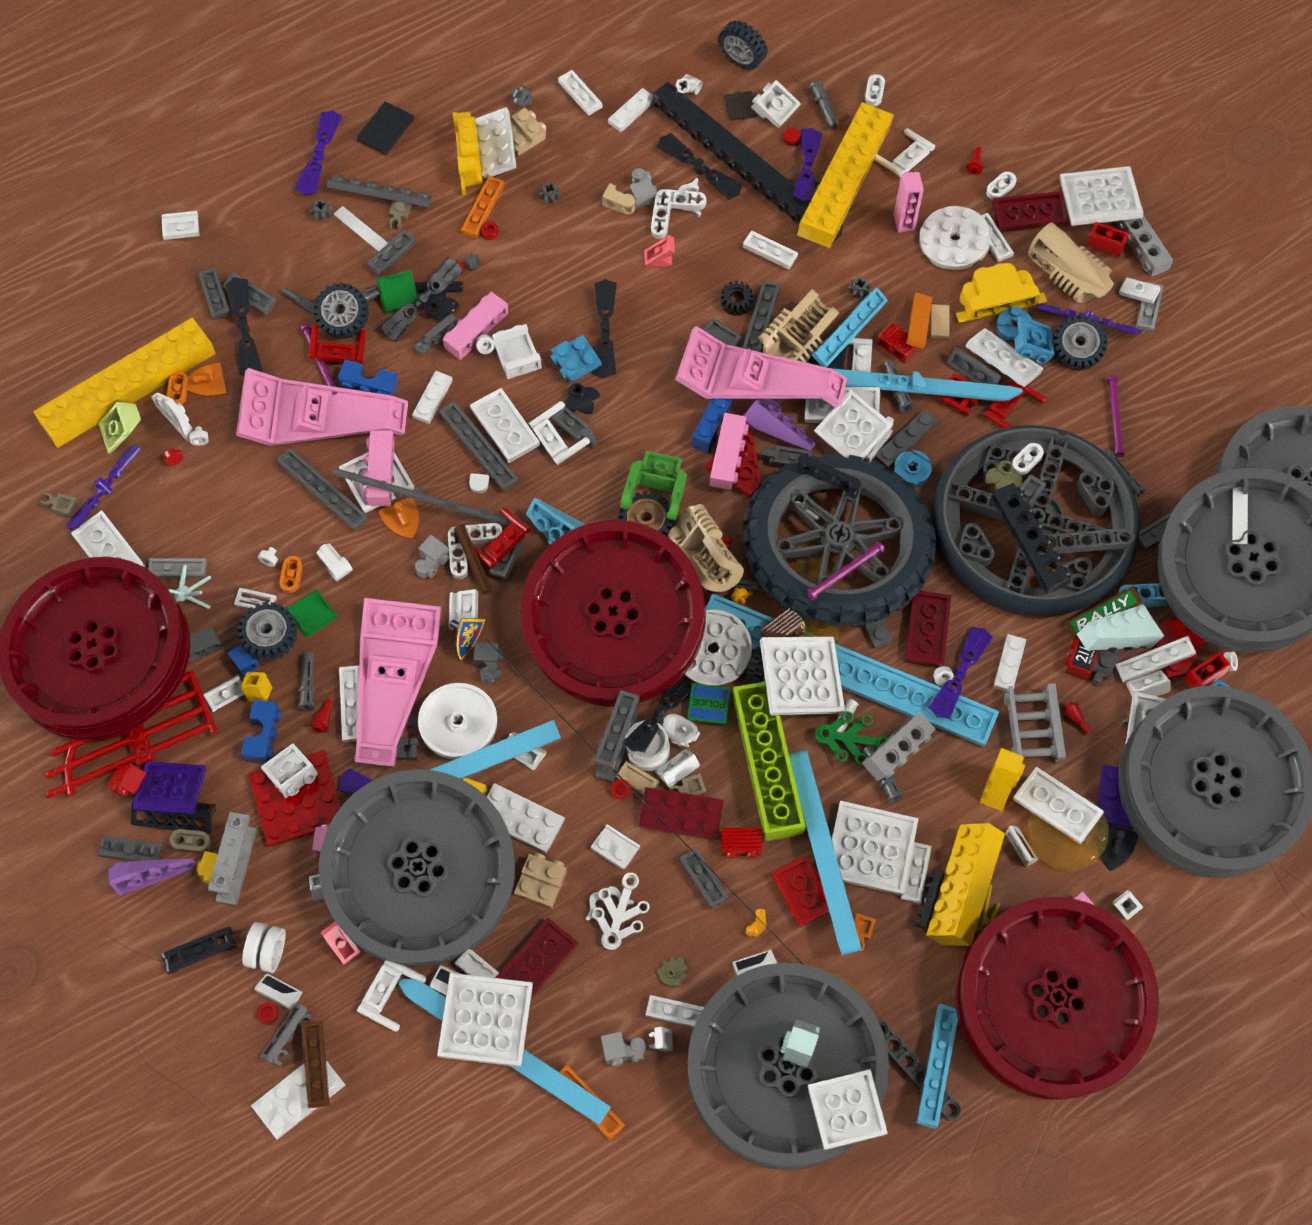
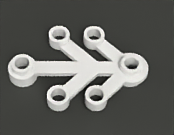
M627 873L622 879L624 889L617 908L610 897L611 892L609 889L603 888L598 893L599 899L604 901L613 919L610 928L604 918L605 913L602 908L597 907L592 912L593 919L598 921L603 931L601 937L602 945L608 950L617 949L623 938L633 933H640L643 929V923L636 920L632 922L631 926L619 931L622 922L638 914H646L649 910V904L646 901H641L636 907L625 912L631 891L639 883L638 876L634 873ZM632 879L634 884L628 885L626 880ZM606 891L608 897L603 898L601 892ZM641 904L646 905L647 909L645 911L640 910L639 906ZM595 911H601L602 916L596 917ZM638 923L641 927L640 930H635L633 925ZM608 937H614L615 942L609 943Z

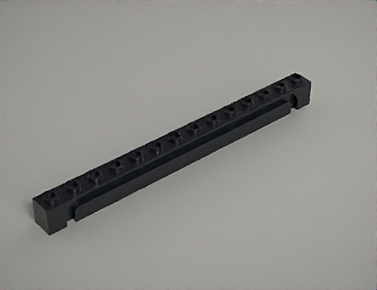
M666 82L653 93V104L656 109L664 112L682 130L687 131L694 140L699 141L706 150H710L718 160H722L727 164L730 170L738 173L744 181L750 183L756 191L761 192L768 201L773 202L781 212H785L792 221L800 225V221L811 201L802 202V200L793 197L795 190L793 183L683 93L678 92V89L669 82ZM843 224L841 225V227H840V229H839V231H838V233H837V235H836V237H835L833 243H834L840 236H842L843 226H844Z

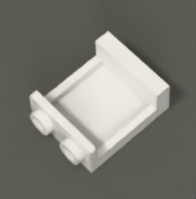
M526 324L517 325L505 331H498L492 335L495 350L507 379L542 369L540 355L536 353Z

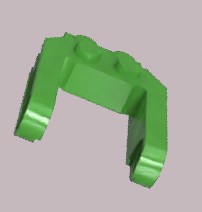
M646 450L643 461L639 460L632 463L620 508L630 510L638 484L666 492L672 491L666 519L676 521L687 479V474L680 469L682 458Z

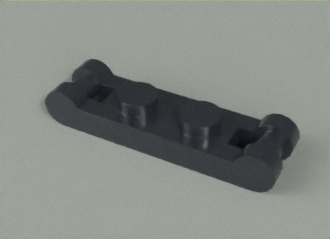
M807 455L799 456L796 468L799 474L807 473L817 480L830 484L834 488L844 490L851 498L858 496L861 485L860 480Z
M231 927L220 929L163 952L160 956L162 961H165L166 973L168 975L176 973L182 968L237 948L236 940L232 938L233 932ZM224 938L225 943L219 945L218 939ZM178 956L179 961L174 963L173 958Z

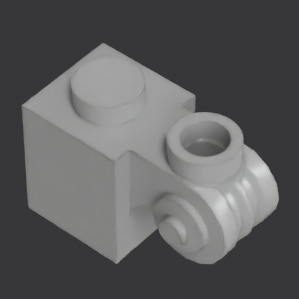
M640 168L635 169L632 172L633 184L630 185V194L635 197V208L655 203L657 188L651 183L650 172H645Z
M430 535L419 547L420 556L425 560H418L416 562V573L421 578H432L440 565H444L448 561V547Z
M622 1032L601 1036L606 1065L611 1064L612 1067L622 1065L623 1061L631 1059L632 1062L644 1060L645 1042L643 1039L634 1038L631 1041V1045L628 1046L623 1041Z

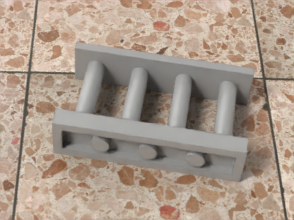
M1047 684L1042 693L1014 694L1013 686H1009L1003 698L1004 704L1008 706L1013 743L1011 752L1024 757L1051 756V758H1054L1055 764H1063L1066 752L1056 684ZM1043 701V703L1046 702L1047 709L1045 711L1016 713L1015 702ZM1045 719L1049 721L1048 729L1019 731L1018 720ZM1048 737L1052 742L1050 748L1021 749L1020 739Z
M229 813L208 887L209 891L218 892L216 897V903L237 907L258 831L256 828L248 827L249 815Z

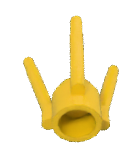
M991 884L989 885L982 916L980 915L975 934H978L988 923L995 919L1000 907V903H997L989 920L987 912L992 891Z

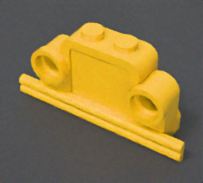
M453 112L462 195H466L465 186L483 185L475 116L471 117L470 112Z
M999 263L992 267L979 268L975 271L972 282L964 285L960 294V302L966 311L956 313L958 323L997 315L1014 306L1022 309L1035 306L1036 304L1047 303L1044 292H1039L1029 272L1025 270L1016 272L1012 264Z

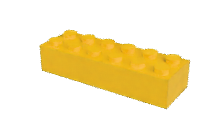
M990 823L960 825L926 933V936L942 946L972 945L1005 833Z

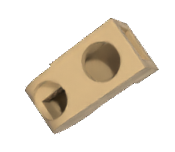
M609 184L602 196V206L629 215L635 211V197L631 194H623L616 191V186Z

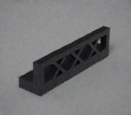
M134 800L131 803V825L170 830L202 831L206 834L211 833L212 816L216 812V804L197 802L194 814L135 810L133 808ZM137 811L144 812L149 818L138 820ZM158 813L164 814L168 820L165 823L159 822L155 816ZM183 816L188 822L185 825H181L175 818ZM197 818L206 819V827H199L194 821Z

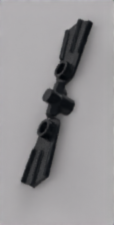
M672 133L660 137L657 148L683 163L690 162L695 167L696 174L706 173V180L728 200L740 195L743 184L716 169H710L705 166L704 160L702 158H694L693 152Z
M447 257L427 282V289L418 295L412 304L404 305L381 324L385 337L394 341L399 340L417 317V309L426 303L432 294L440 293L463 274L459 261ZM434 282H436V283L438 284V288H437V289H434V288H433V283H434ZM407 309L413 311L412 315L407 314Z
M235 277L232 281L226 283V288L233 313L236 317H239L237 327L242 335V339L239 341L240 375L245 376V371L248 368L259 372L263 371L255 341L249 334L250 327L247 322V314L249 313L248 280ZM241 308H244V311L242 313H239V310ZM250 343V346L245 348V344Z
M604 279L594 283L597 313L603 319L600 322L601 339L597 342L596 355L602 365L594 369L593 374L606 378L616 374L614 347L612 340L609 339L610 324L608 318L614 312L617 283ZM603 310L609 311L607 314L602 313ZM604 344H607V348H602Z
M679 680L671 688L666 689L660 700V706L655 707L652 718L640 724L623 741V744L631 751L645 753L659 729L657 723L662 725L667 710L675 709L691 693V685L686 680Z

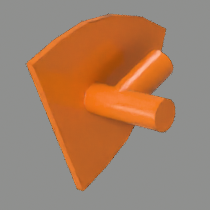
M220 362L203 366L188 376V391L208 397L227 394Z
M409 497L400 502H395V504L378 511L386 527L393 533L408 539L414 538L419 524V512L413 498Z

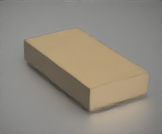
M931 304V339H949V305Z
M628 761L623 764L618 772L623 779L630 782L633 790L643 796L645 787L656 789L659 784L657 779ZM616 774V777H615V778H616L617 780H618V779H621V778Z

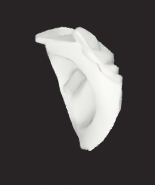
M668 714L664 718L663 727L666 729L672 743L678 746L689 747L688 743L696 741L699 737L700 732H698L697 726L690 720L677 714Z

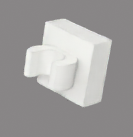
M657 1027L655 1032L649 1034V1037L655 1038V1044L649 1045V1048L664 1052L673 1051L672 1030Z

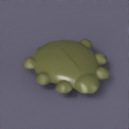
M671 957L670 962L663 961L662 968L657 969L660 980L664 984L680 986L682 978L687 977L684 970H687L688 967L683 965L685 962L683 958L678 957L675 960L674 957Z

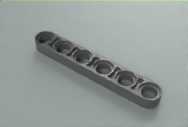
M1129 529L1047 535L1054 545L1052 547L1053 551H1057L1058 554L1129 548L1134 541V533ZM1127 535L1131 540L1123 542L1120 536ZM1027 536L1031 540L1036 539L1035 536ZM1107 536L1111 539V542L1103 543L1101 538ZM1083 538H1089L1092 541V543L1090 545H1085L1082 543L1081 540ZM1066 539L1071 540L1073 545L1069 547L1064 546L1062 541ZM1042 551L1036 552L1038 555H1045Z
M878 1020L879 1024L885 1029L884 1037L888 1056L921 1092L923 1084L917 1081L916 1075L921 1072L925 1073L926 1066L886 1022ZM896 1041L899 1044V1050L896 1052L890 1051L888 1042ZM904 1057L912 1058V1067L907 1068L903 1066L902 1059ZM945 1089L940 1114L946 1120L953 1121L961 1114V1106ZM954 1105L957 1109L956 1115L949 1116L945 1111L946 1106Z

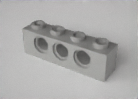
M1144 215L1143 218L1116 221L1118 230L1129 233L1126 243L1131 246L1135 257L1139 258L1143 269L1148 272L1150 277L1170 269L1173 259Z
M920 711L906 721L867 757L862 764L876 781L882 778L888 779L895 773L893 769L896 766L899 768L905 764L908 755H914L920 749L918 746L921 743L924 745L932 738L930 734L936 729Z

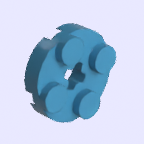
M1018 306L1004 310L1000 313L997 320L996 329L998 334L1006 341H1015L1014 338L1018 335V327H1011V324L1013 322L1017 323L1021 316L1032 320L1030 315Z
M917 450L901 453L894 465V472L905 479V483L913 488L924 484L929 479L932 471L929 458ZM908 466H916L917 471H910Z

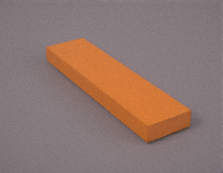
M488 176L461 228V234L475 239L478 238L482 225L486 223L505 186V181Z
M915 292L906 344L924 349L933 297Z
M565 1065L559 1071L560 1074L600 1099L568 1065ZM611 1110L608 1111L600 1125L590 1120L609 1141L625 1127V1124Z

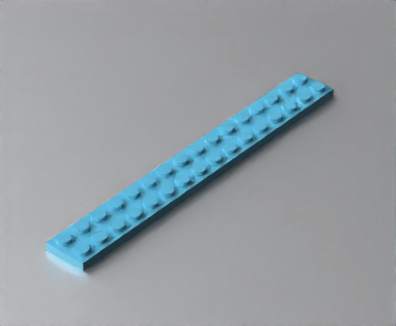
M712 594L706 606V610L726 611L740 619L750 634L753 652H755L757 647H760V639L762 638L760 629L774 619L715 594ZM804 632V634H803L801 637H817V636L812 635V634H810V633H808V632ZM835 644L842 689L909 717L921 711L932 726L985 747L999 711L960 695L951 719L937 718L928 707L941 690V687Z

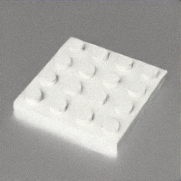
M1130 166L1060 174V182L1071 226L1143 218V210Z
M762 637L760 639L770 715L840 714L845 712L834 637Z
M840 801L832 843L843 882L900 896L903 895L919 818Z
M450 973L437 1056L439 1058L521 1067L533 983Z

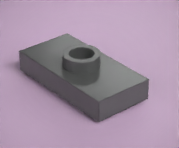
M712 318L702 329L726 345L736 347L742 340L741 335L715 318Z

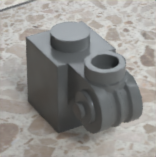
M475 642L474 666L482 667L480 675L484 684H493L496 680H500L501 668H498V662H502V656L489 643ZM491 643L503 655V651L499 650V643Z

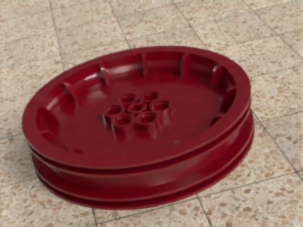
M604 520L575 528L559 537L547 547L533 565L525 582L521 599L520 612L524 638L542 672L554 685L568 695L583 702L599 706L614 707L620 690L638 695V703H642L671 688L691 667L700 650L705 633V600L698 574L692 562L684 551L666 535L651 527L631 521ZM606 592L612 593L609 599H603L602 596ZM624 595L631 596L628 602H623L621 599ZM599 607L600 610L597 614H591V608ZM612 610H613L614 612L617 611V615H616V616H614V615L611 616L610 612H611ZM632 612L638 614V617L634 620L628 619V615ZM599 625H606V629L603 632L596 630ZM624 627L626 630L622 635H618L615 633L617 628Z
M115 557L79 559L59 566L40 577L15 602L5 619L0 633V676L12 699L34 722L45 730L73 740L91 741L112 738L127 733L147 722L175 694L182 682L189 662L191 649L189 626L181 607L172 597L167 587L155 574L145 567L132 561Z
M1044 897L1011 907L988 923L975 936L972 945L968 946L958 969L955 984V1007L958 1023L969 1049L978 1062L994 1078L1025 1095L1041 1099L1065 1100L1102 1091L1123 1079L1136 1067L1150 1046L1156 1030L1159 1014V991L1155 972L1146 951L1136 936L1120 920L1102 908L1085 901L1066 897ZM1048 972L1054 974V983L1050 982L1047 979ZM1068 979H1072L1074 981V989H1070L1067 986ZM1033 986H1037L1040 989V996H1035L1032 993ZM1057 994V998L1060 999V1001L1055 1002V998L1052 996ZM1073 999L1080 1003L1079 1010L1073 1008ZM1039 1006L1045 1009L1046 1014L1044 1017H1040L1037 1013ZM1059 1013L1065 1016L1066 1021L1064 1024L1059 1023L1057 1020Z

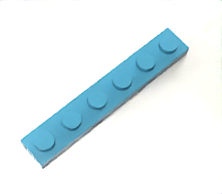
M877 287L862 300L812 354L822 367H827L888 301Z
M943 1004L937 1006L916 1117L917 1124L934 1129L939 1124L958 1021L956 1008Z

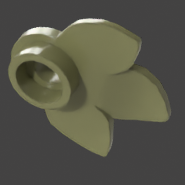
M1006 460L999 462L995 468L990 469L985 478L986 483L995 484L996 490L1013 482L1017 488H1020L1023 483L1022 477L1014 471L1013 464Z

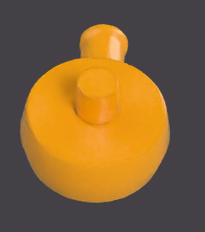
M737 587L734 589L735 592L731 594V599L737 604H744L748 597L753 596V592L751 590L747 591L745 588L738 589Z

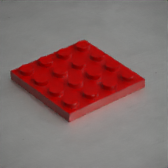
M325 750L305 755L314 766L318 775L315 776V780L312 783L304 784L300 787L298 793L294 796L285 798L262 769L248 773L268 848L315 834V828L322 827V825H330L335 814L341 808Z

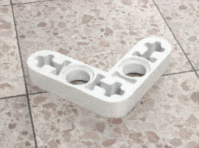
M659 190L655 196L651 224L653 237L662 239L667 235L671 208L704 209L707 204L705 194L694 191ZM663 196H666L664 205H662L661 199ZM680 196L686 198V201L683 203H678L676 200ZM700 198L701 201L697 204L696 201ZM665 211L666 215L660 218L657 216V213ZM659 223H661L662 230L658 233Z
M497 523L465 526L469 536L473 531L481 533L478 538L470 536L473 544L491 543L502 532V527ZM452 527L448 531L450 570L453 578L462 580L468 575L467 558L460 541L459 544H455L454 536L456 532L454 530L455 527ZM492 530H496L495 536L492 535ZM460 549L463 551V554L460 557H455L453 552ZM457 563H460L461 565V573H457L456 571Z

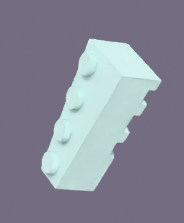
M1144 604L1088 622L1077 633L1086 650H1108L1112 647L1116 649L1132 647V649L1140 646L1152 648L1164 637Z
M796 1019L792 1032L787 1031L781 1049V1053H784L783 1059L807 1068L819 1036L820 1027Z

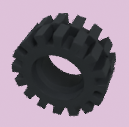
M731 281L729 286L727 284L724 286L721 292V306H723L724 311L727 310L728 314L733 312V316L739 313V316H741L742 312L746 314L751 309L753 293L752 288H749L748 284L744 286L742 281L740 284H738V281H735V284ZM737 294L741 295L744 300L734 302L730 297Z
M761 647L755 649L745 676L746 680L754 683L762 682L765 675Z

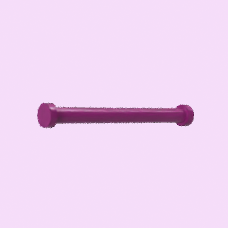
M305 324L300 327V331L305 335L310 345L311 326ZM315 359L327 386L336 387L325 362Z
M1111 375L1107 377V382L1110 386L1115 442L1114 455L1117 458L1125 456V451L1122 447L1117 392L1118 376Z
M876 542L873 548L815 588L807 590L808 597L811 600H815L817 595L877 553L884 552L883 545L880 542Z

